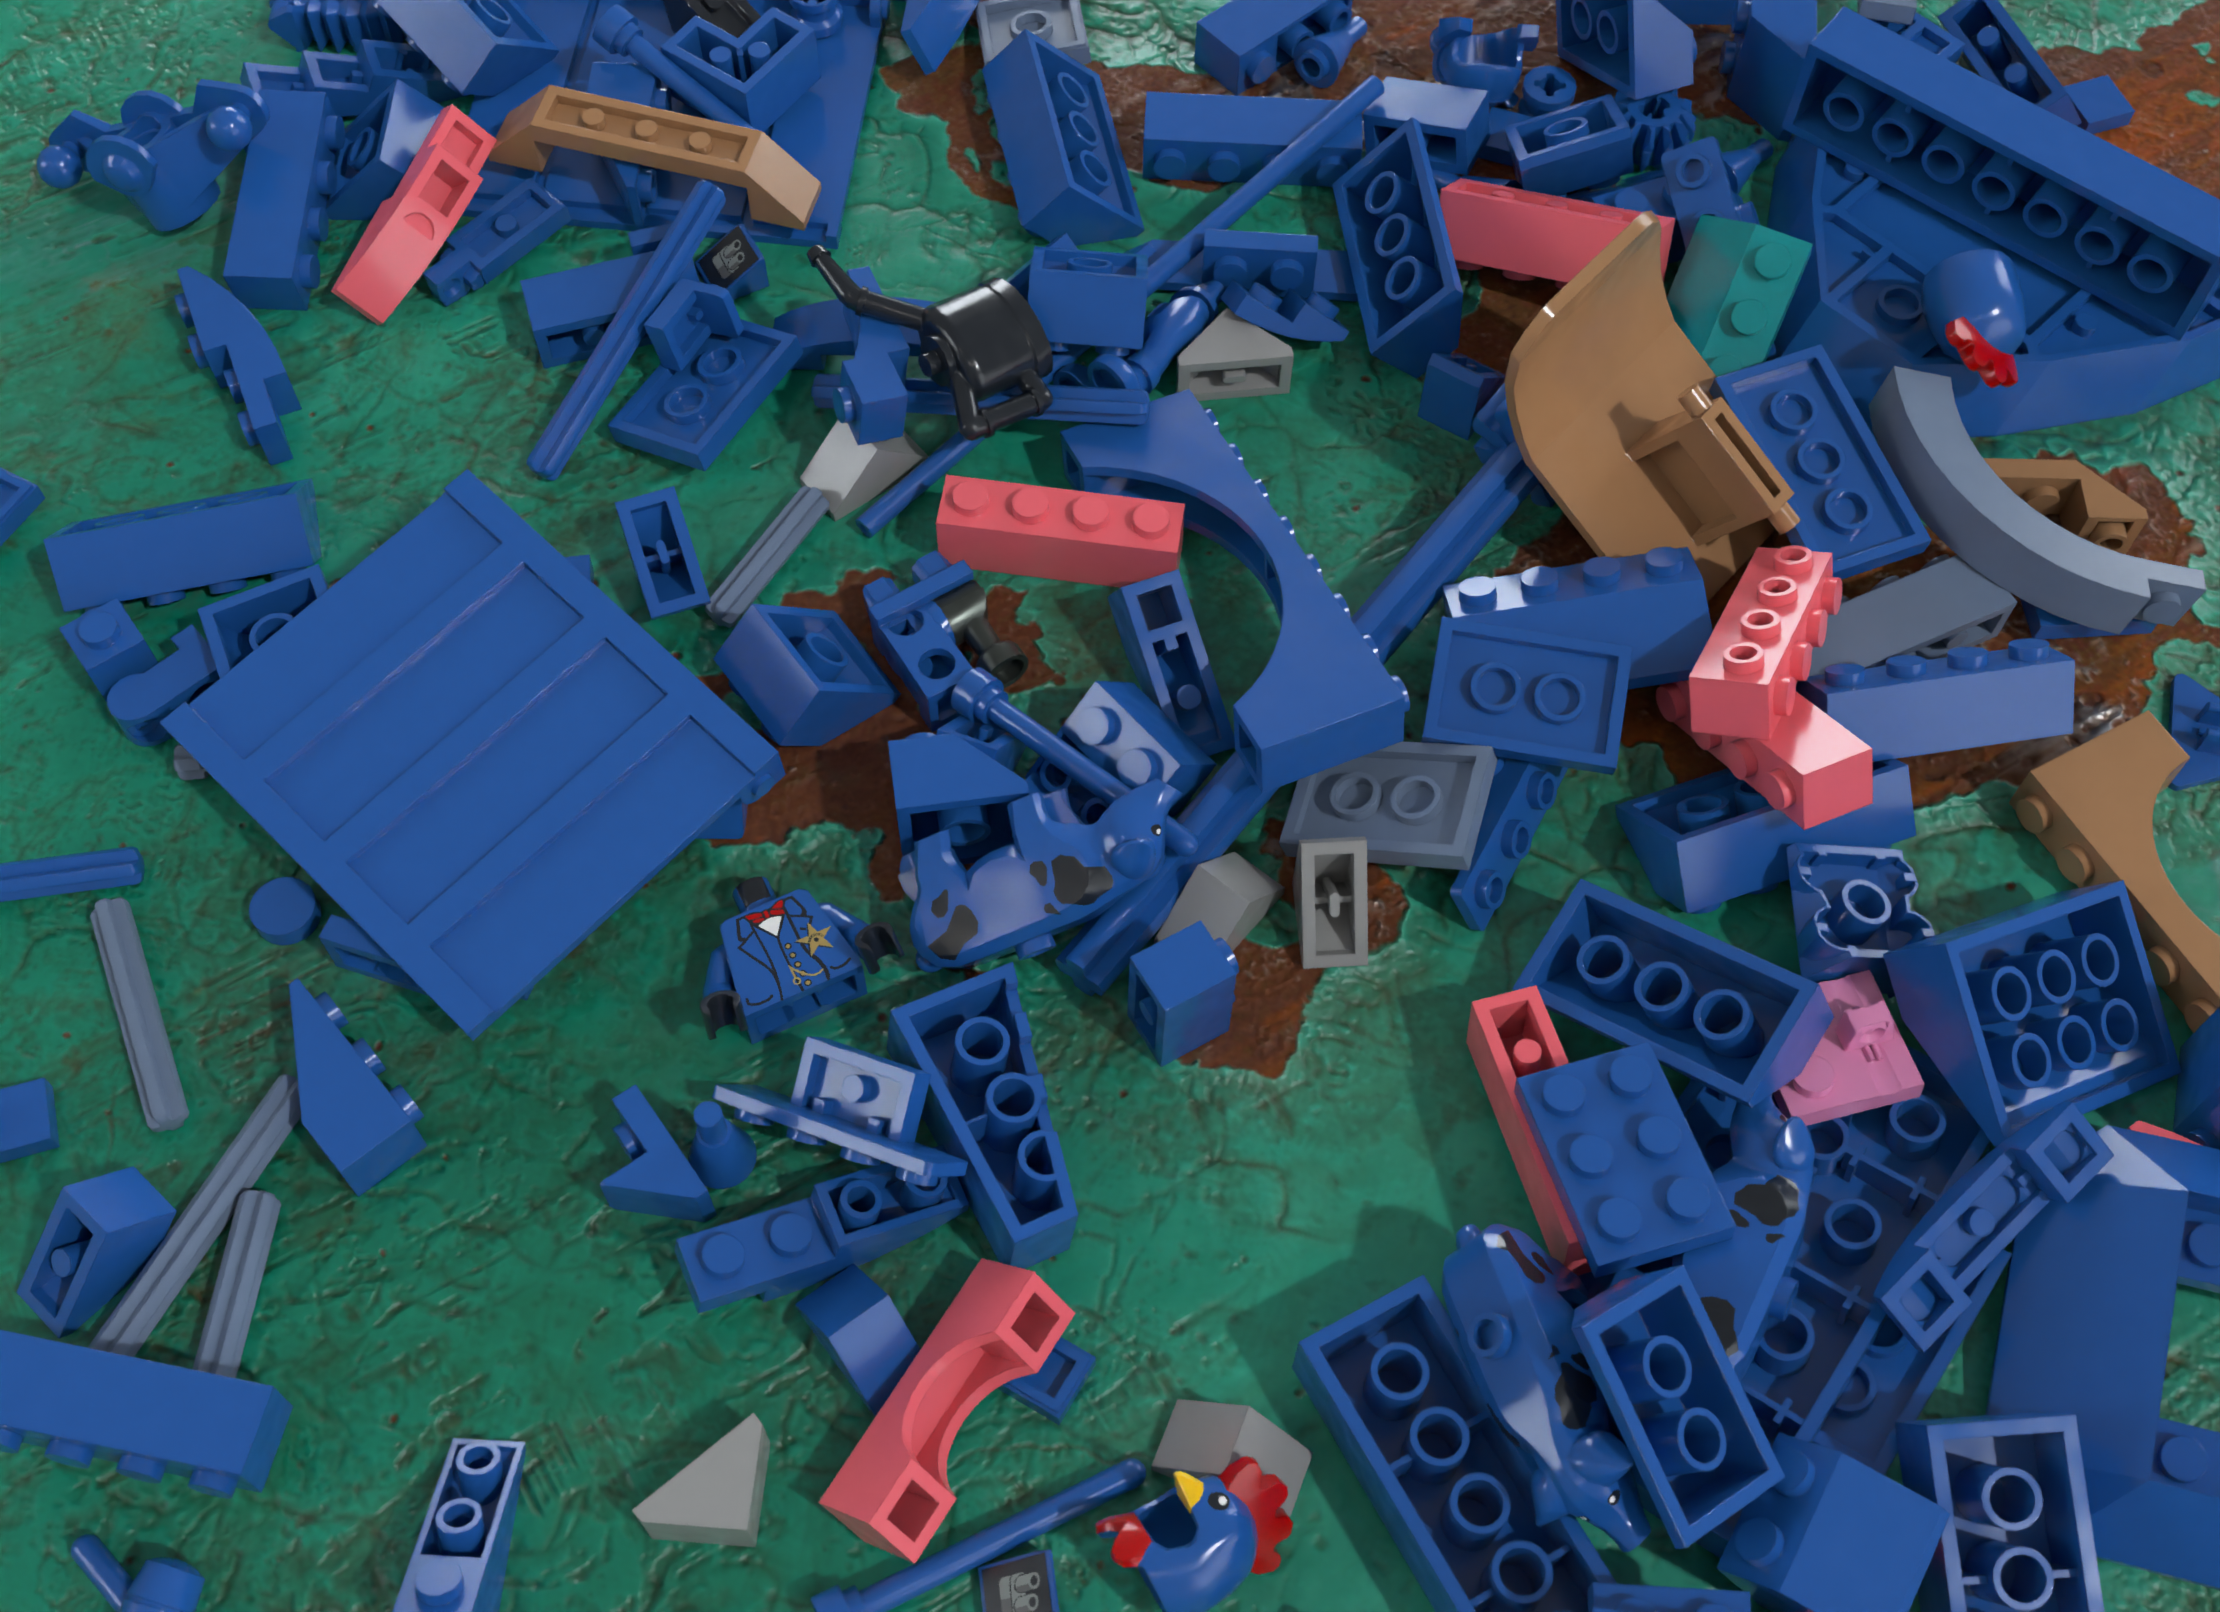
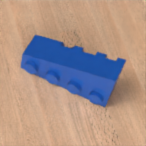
M1010 962L890 1010L887 1051L893 1061L931 1074L922 1117L938 1146L944 1145L947 1154L968 1161L965 1176L957 1177L970 1204L969 1206L999 1263L1026 1269L1070 1248L1078 1219V1211L1058 1134L1053 1130L1047 1106L1048 1095L1042 1073L1039 1074L1034 1057L1031 1045L1032 1033L1027 1014L1022 1010L1018 995V979L1014 964Z

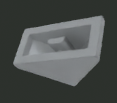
M1226 308L1177 357L1175 393L1190 389L1198 401L1289 393L1294 358L1292 347Z
M837 420L801 475L800 482L802 486L816 487L822 491L823 496L829 501V509L826 513L836 522L899 483L929 456L905 431L903 432V437L858 445L848 423H840Z
M1365 836L1299 840L1292 887L1303 969L1368 965L1367 839Z
M1235 851L1198 864L1173 906L1167 920L1155 937L1154 944L1201 920L1214 940L1221 937L1226 941L1231 950L1234 951L1282 897L1285 887Z
M1177 1399L1151 1470L1173 1479V1473L1177 1471L1185 1472L1195 1478L1211 1474L1218 1477L1230 1464L1241 1457H1253L1257 1461L1262 1475L1275 1474L1286 1484L1288 1497L1280 1508H1283L1290 1517L1313 1452L1250 1406Z
M752 1413L632 1510L652 1539L756 1547L771 1444L761 1421Z

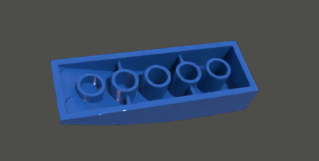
M2036 1411L1895 1422L1903 1486L1943 1507L1950 1514L1918 1589L1921 1612H2104L2076 1415Z

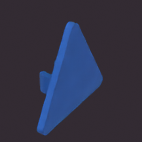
M2178 674L2171 681L2168 732L2190 756V759L2168 786L2174 791L2220 780V698L2189 676Z

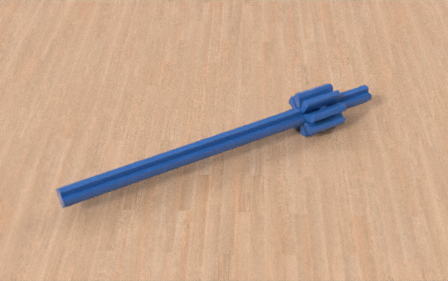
M1505 383L1477 413L1472 423L1474 431L1482 436L1473 447L1479 460L1484 465L1351 618L1361 634L1368 633L1374 640L1382 665L1389 660L1443 596L1442 585L1453 584L1529 494H1531L1532 502L1538 506L1552 508L1556 503L1524 462L1515 440L1507 411ZM1235 751L1176 819L1177 822L1197 836L1199 841L1197 851L1191 856L1183 857L1165 845L1166 860L1159 873L1131 890L1105 912L1088 921L1056 958L1055 961L1059 970L1072 977L1074 985L1089 996L1097 993L1102 997L1129 965L1130 957L1140 952L1167 920L1197 865L1222 856L1280 787L1262 793L1237 751Z

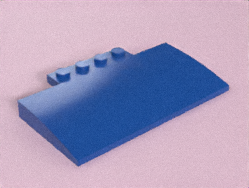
M1908 1045L1906 1046L1924 1082L1920 1097L1806 1126L1810 1131L1815 1148V1160L1803 1241L1789 1277L1799 1280L1798 1290L1785 1321L1783 1322L1771 1317L1756 1354L1745 1376L1740 1381L1771 1448L1778 1432L1840 1451L1884 1476L1899 1453L1895 1422L1918 1420L2012 1256V1253L2003 1249L1963 1290L1973 1303L1925 1352L1918 1351L1913 1347L1873 1298L1884 1271L1913 1228L1944 1193L1987 1154L1992 1145L1931 1058ZM1691 1079L1677 1102L1711 1173H1713L1731 1160L1729 1129L1737 1101ZM1772 1094V1101L1775 1107L1780 1111L1778 1104L1775 1100V1097ZM1673 1256L1639 1265L1635 1268L1643 1274L1671 1268ZM1592 1272L1578 1275V1277L1581 1278L1590 1299L1609 1289L1616 1272L1594 1278ZM1609 1415L1608 1432L1618 1437L1626 1445L1614 1417ZM1634 1463L1632 1469L1642 1506L1662 1520ZM1744 1507L1695 1541V1543L1721 1559Z

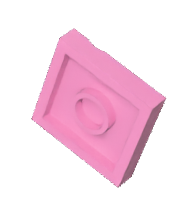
M1862 971L1837 980L1819 982L1818 984L1823 991L1834 1018L1801 1074L1773 1093L1781 1113L1787 1119L1793 1116L1799 1117L1806 1126L1920 1097L1924 1087L1923 1079L1871 971Z

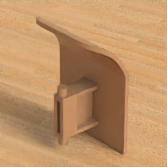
M1652 210L1643 212L1570 280L1540 310L1511 351L1505 375L1507 411L1515 440L1524 462L1598 557L1619 558L1645 554L1658 547H1672L1676 549L1688 547L1702 575L1708 602L1775 529L1779 534H1784L1794 528L1801 519L1787 502L1794 495L1792 489L1722 397L1713 399L1709 392L1713 380L1717 376L1673 318L1661 274V224Z

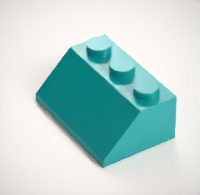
M1701 214L1668 293L1667 301L1675 322L1717 377L1766 362L1811 256L1812 243L1758 224Z

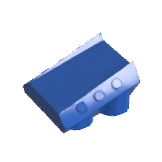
M1794 843L1788 846L1786 851L1800 975L1819 983L1837 980L1851 974L1870 970L1881 994H1887L1888 999L1894 997L1895 993L1883 954L1935 936L1931 923L1925 917L1910 909L1909 899L1916 893L1918 882L1914 870L1903 859V851L1901 849Z

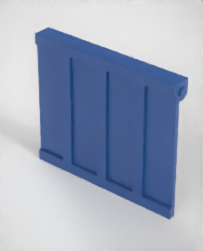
M514 0L560 51L553 60L494 97L475 95L468 117L495 138L507 114L547 86L554 85L586 92L592 61L639 63L630 55L626 57L619 53L612 55L593 40V31L602 15L613 5L620 4L638 19V27L643 30V38L661 52L660 47L674 35L663 0ZM747 0L760 16L765 14L772 6L791 16L792 5L789 3V0ZM839 0L844 19L841 28L835 34L816 39L821 78L764 132L821 182V192L805 231L751 219L747 188L654 168L657 175L656 202L647 203L644 225L635 226L602 157L559 146H554L542 172L493 162L489 160L488 156L478 173L483 180L462 216L477 217L525 180L532 178L568 208L571 221L566 225L635 231L672 223L696 183L700 180H706L718 186L724 192L726 203L704 238L721 239L732 228L743 223L754 242L813 247L819 244L824 248L838 249L845 205L883 28H885L886 19L888 20L890 15V0ZM661 81L662 88H668V86ZM671 96L672 112L708 119L699 111Z
M467 469L444 488L445 492L423 512L190 704L182 703L159 723L474 1041L737 800L746 805L757 801L767 794L786 773L779 752Z

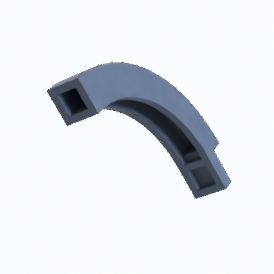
M1894 366L1868 405L1877 444L1916 513L1953 552L1972 568L2022 600L2058 617L2119 635L2132 619L2174 626L2206 591L2203 570L2142 559L2094 544L2055 524L2016 495L1995 474L1971 441L1955 404L1951 377Z

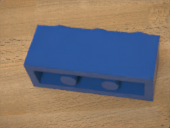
M1960 0L1938 16L1944 30L1965 43L1961 57L1973 73L2076 126L2081 123L2067 91L1998 0Z
M655 251L520 281L544 369L589 359ZM693 258L688 263L679 280L684 278L699 282ZM647 332L638 347L652 344Z

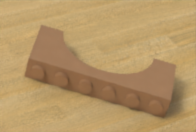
M2148 710L2031 770L2009 801V804L2016 811L2023 827L2035 834L2055 858L2062 874L2079 888L2124 880L2154 982L2164 990L2183 1013L2187 1025L2194 1033L2220 1007V936L2204 924L2175 891L2161 865L2155 847L2152 819L2157 795L2166 790L2188 762L2190 756Z

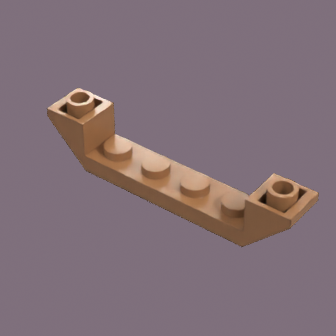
M554 85L547 86L507 114L495 137L497 141L489 154L490 161L542 172L554 146L744 187L747 188L751 219L805 231L821 192V182L763 131Z
M1983 458L1995 474L2033 509L2042 515L2059 514L2061 525L2064 529L2099 546L2126 554L2149 519L2147 510L2077 460ZM1775 529L1772 536L1773 545L1782 547L1792 546L1785 533L1779 534Z

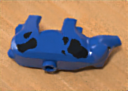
M1155 778L1115 800L1101 815L1099 820L1090 825H1084L1072 811L1067 789L1057 790L1045 796L1040 792L1029 794L1007 805L1014 844L991 851L977 860L968 871L959 861L955 850L951 848L952 838L949 829L917 841L915 843V850L901 858L900 874L898 875L903 891L915 902L910 919V934L913 946L917 950V966L922 971L928 973L937 972L942 968L969 969L1016 951L1018 959L1021 961L1055 948L1056 944L1053 935L1094 919L1131 890L1159 873L1166 860L1165 835L1167 814L1172 803L1183 793Z
M1772 1094L1752 1108L1737 1101L1729 1129L1731 1160L1712 1173L1736 1224L1732 1239L1677 1254L1672 1259V1267L1684 1264L1739 1381L1745 1376L1771 1317L1784 1322L1794 1302L1799 1280L1791 1278L1789 1275L1803 1241L1807 1206L1814 1174L1815 1148L1810 1131L1799 1117L1793 1116L1787 1119L1775 1107L1772 1101ZM1635 1267L1616 1272L1610 1287L1623 1279L1642 1275L1643 1273L1639 1272Z
M1498 1223L1491 1224L1480 1231L1476 1225H1464L1455 1234L1457 1249L1448 1255L1444 1261L1441 1283L1442 1293L1471 1371L1495 1422L1513 1444L1533 1455L1538 1467L1533 1471L1531 1477V1492L1535 1508L1536 1526H1543L1567 1514H1571L1604 1531L1615 1541L1623 1553L1632 1551L1647 1538L1651 1532V1527L1644 1513L1632 1469L1635 1462L1623 1441L1608 1432L1609 1415H1613L1572 1331L1575 1308L1590 1300L1581 1278L1559 1260L1549 1256L1538 1244L1519 1229Z

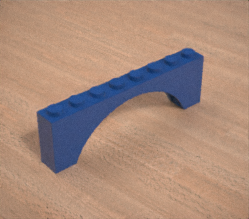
M1190 389L1150 401L1149 417L1144 425L1087 422L1060 431L1064 474L1073 490L1185 504L1184 527L1202 534L1236 556L1255 575L1269 595L1280 621V635L1273 655L1263 673L1252 687L1233 705L1235 750L1262 793L1404 741L1405 712H1408L1410 709V700L1404 683L1397 675H1389L1380 662L1379 652L1372 637L1368 633L1361 634L1351 620L1350 611L1343 596L1338 592L1334 594L1331 592L1323 580L1322 571L1315 556L1311 553L1305 555L1296 542V536L1289 519L1285 515H1277L1270 505L1269 496L1263 482L1259 478L1252 479L1245 469L1242 455L1236 444L1233 442L1228 444L1220 433L1213 411L1210 408L1203 409Z

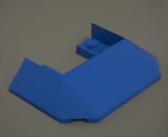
M2107 1125L2098 1130L2097 1133L2114 1153L2113 1158L2068 1204L2050 1200L2012 1240V1256L2008 1265L1985 1415L2036 1411L2076 1415L2097 1559L2220 1590V1432L2159 1418L2177 1283L2220 1293V1149Z

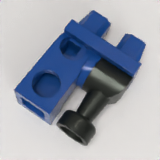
M936 550L917 559L916 563L911 567L913 581L916 584L900 592L891 578L881 577L865 585L862 590L865 608L870 617L873 643L882 656H885L890 667L900 676L919 705L920 715L931 732L938 730L940 727L961 716L960 713L952 708L951 696L959 680L973 668L958 649V645L966 642L979 656L976 667L985 669L1003 683L1004 688L1019 680L1029 664L1028 658L1015 642L999 640L988 621L987 597L984 588L975 580H972L974 579L973 571L965 560L952 565Z

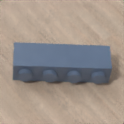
M1947 554L1940 555L1925 564L1920 571L1901 579L1897 575L1890 576L1876 584L1870 592L1851 600L1848 597H1842L1838 614L1829 615L1827 618V632L1823 646L1821 648L1814 647L1812 650L1809 676L1825 674V668L1835 664H1857L1865 667V669L1886 666L1888 658L1900 655L1921 656L1927 660L1945 658L1950 649L1973 647L1998 636L2016 606L2017 601L2010 592L1972 568L1958 555L1951 558Z

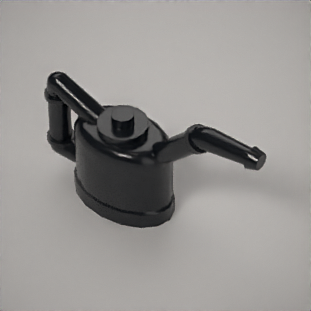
M819 244L808 250L807 257L811 266L818 269L837 298L847 308L855 311V315L861 317V314L918 331L921 341V354L918 358L919 366L925 376L930 377L941 387L946 386L951 391L959 431L965 439L973 441L982 437L990 438L998 430L1031 416L1039 417L1043 415L1044 411L1052 405V393L1041 379L1053 370V356L1048 338L1029 303L1006 280L996 277L980 282L974 288L924 308L868 291L869 288L865 286L859 288L832 259L829 250ZM1016 386L1023 393L988 409H979L978 402Z

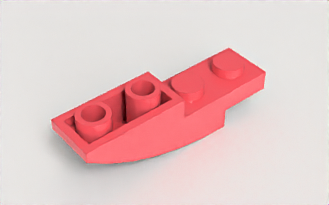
M453 104L443 108L391 198L382 201L331 292L375 324H383L420 278L467 208L483 180L478 173L497 139Z

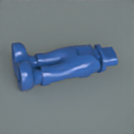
M1212 280L1197 286L1184 287L1178 290L1171 297L1170 302L1159 304L1145 317L1142 349H1130V354L1125 356H1116L1111 353L1100 354L1088 367L1078 363H1069L1055 374L1053 384L1143 389L1149 395L1160 382L1161 375L1175 357L1186 349L1215 320L1218 315V305L1222 302L1220 298L1226 288L1219 281Z

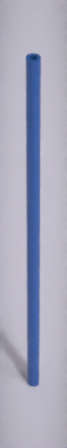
M1369 76L1148 267L1147 298L1204 249L1205 229L1227 230L1378 99L1385 91L1381 80L1376 76ZM1072 344V349L1069 351H1051L1053 370L1046 377L1041 378L1045 385L1053 381L1055 374L1061 368L1076 361L1092 345ZM960 431L955 433L855 520L858 528L867 537L872 538L986 438L982 437L970 441L965 439Z

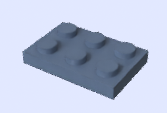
M1402 741L1299 779L1279 844L1286 856L1297 857L1299 840L1365 836L1367 839V863L1469 870L1498 760L1492 746Z

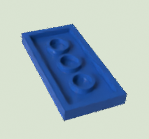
M1822 344L1714 378L1709 389L1712 398L1722 397L1794 492V495L1787 502L1801 520L1794 528L1785 533L1792 546H1803L1811 551L1832 553L1833 577L1841 579L1923 553L1932 541Z

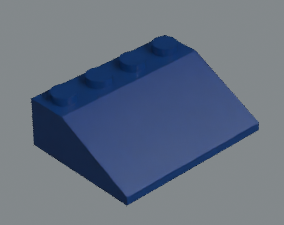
M2124 880L2060 891L1883 954L1902 1020L1995 1148L2023 1126L2063 1101L2073 1102L2083 1115L2182 1073Z

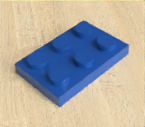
M742 319L741 322L744 330L737 339L711 333L682 372L664 368L662 364L658 366L607 425L615 442L706 471L804 352L798 337Z
M1442 616L1421 742L1492 746L1495 755L1498 757L1613 775L1617 768L1633 646Z
M1649 1041L1516 1078L1515 1095L1594 1278L1732 1239L1736 1224Z

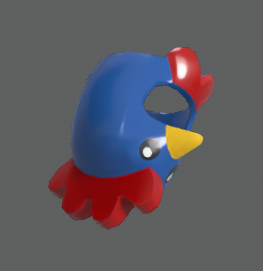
M1979 249L1962 252L1941 261L1927 273L1921 291V305L1924 317L1935 341L1943 353L1952 359L1964 363L1969 370L1973 372L1978 371L1982 380L1990 388H1995L1999 385L2007 388L2013 386L2018 382L2017 367L2013 353L2021 345L2025 336L2026 313L2019 277L2011 258L2002 251Z
M1241 1457L1230 1464L1218 1477L1211 1474L1195 1478L1182 1471L1174 1472L1175 1486L1162 1496L1129 1513L1109 1516L1095 1524L1096 1534L1099 1537H1115L1110 1553L1112 1560L1123 1568L1138 1569L1162 1612H1207L1235 1592L1249 1576L1250 1572L1260 1575L1272 1572L1279 1567L1281 1557L1275 1546L1289 1537L1293 1527L1290 1517L1283 1508H1280L1288 1497V1489L1283 1480L1275 1474L1262 1475V1471L1253 1457Z

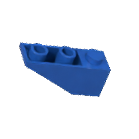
M1231 0L1197 21L1194 62L1235 96H1238L1255 84L1263 83L1272 73L1291 62L1294 49L1300 41L1341 28L1350 21L1353 0Z
M592 61L586 93L672 111L670 89L662 88L661 80L639 63ZM601 156L635 226H643L647 203H655L657 197V175L654 167Z
M297 978L289 983L301 1121L320 1149L359 1197L428 1146L414 1125L424 1118V1115L400 1084L389 1092L377 1078L386 1068L362 1037L353 1044H350L341 1033L340 1029L349 1022L330 996L324 991L313 998Z
M453 1438L392 1612H499L526 1454L525 1442Z

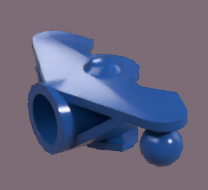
M201 79L196 86L194 105L185 108L167 95L152 90H138L125 99L120 110L121 123L111 125L74 109L51 133L49 137L50 146L40 152L36 168L40 178L50 187L59 189L71 188L80 181L83 171L90 172L95 181L122 193L156 230L171 231L196 220L217 201L220 195V186L215 178L264 129L270 119V110L266 101L257 92L249 87L234 83Z

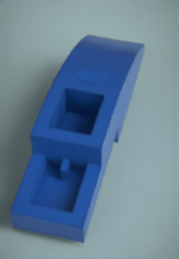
M189 266L177 269L184 293L174 295L186 328L195 327L197 333L187 336L199 369L211 367L220 388L228 386L236 404L245 402L247 410L237 413V416L250 447L261 444L271 466L294 459L280 416L301 410L302 408L280 356L265 329L246 306L217 282Z
M944 1145L933 1148L947 1153ZM885 1162L878 1166L869 1167L815 1184L809 1198L676 1239L674 1251L697 1313L699 1314L760 1294L764 1303L836 1276L853 1263L858 1267L906 1245L968 1210L970 1204L958 1177H939L937 1186L917 1185L897 1178L895 1176L897 1166Z

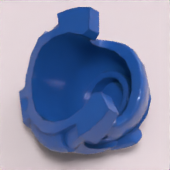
M1464 17L1440 18L1439 27H1436L1431 32L1429 39L1430 48L1434 53L1432 74L1435 81L1443 85L1489 91V108L1496 106L1504 109L1513 108L1519 101L1514 90L1518 87L1522 73L1523 51L1533 52L1539 40L1540 26L1518 24L1516 28H1508L1489 34L1472 35L1473 19Z

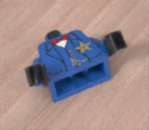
M753 877L740 883L734 889L732 897L741 914L725 920L720 925L724 943L710 953L702 993L703 1000L700 1003V1011L709 1040L716 1039V1031L719 1028L734 1024L739 1026L740 1032L747 1030L751 1043L755 1044L868 994L863 965L859 958L863 959L868 972L874 975L880 971V966L877 962L879 958L888 954H895L898 958L905 955L891 924L887 922L868 924L830 902L817 903L806 889H797L777 898L766 877Z

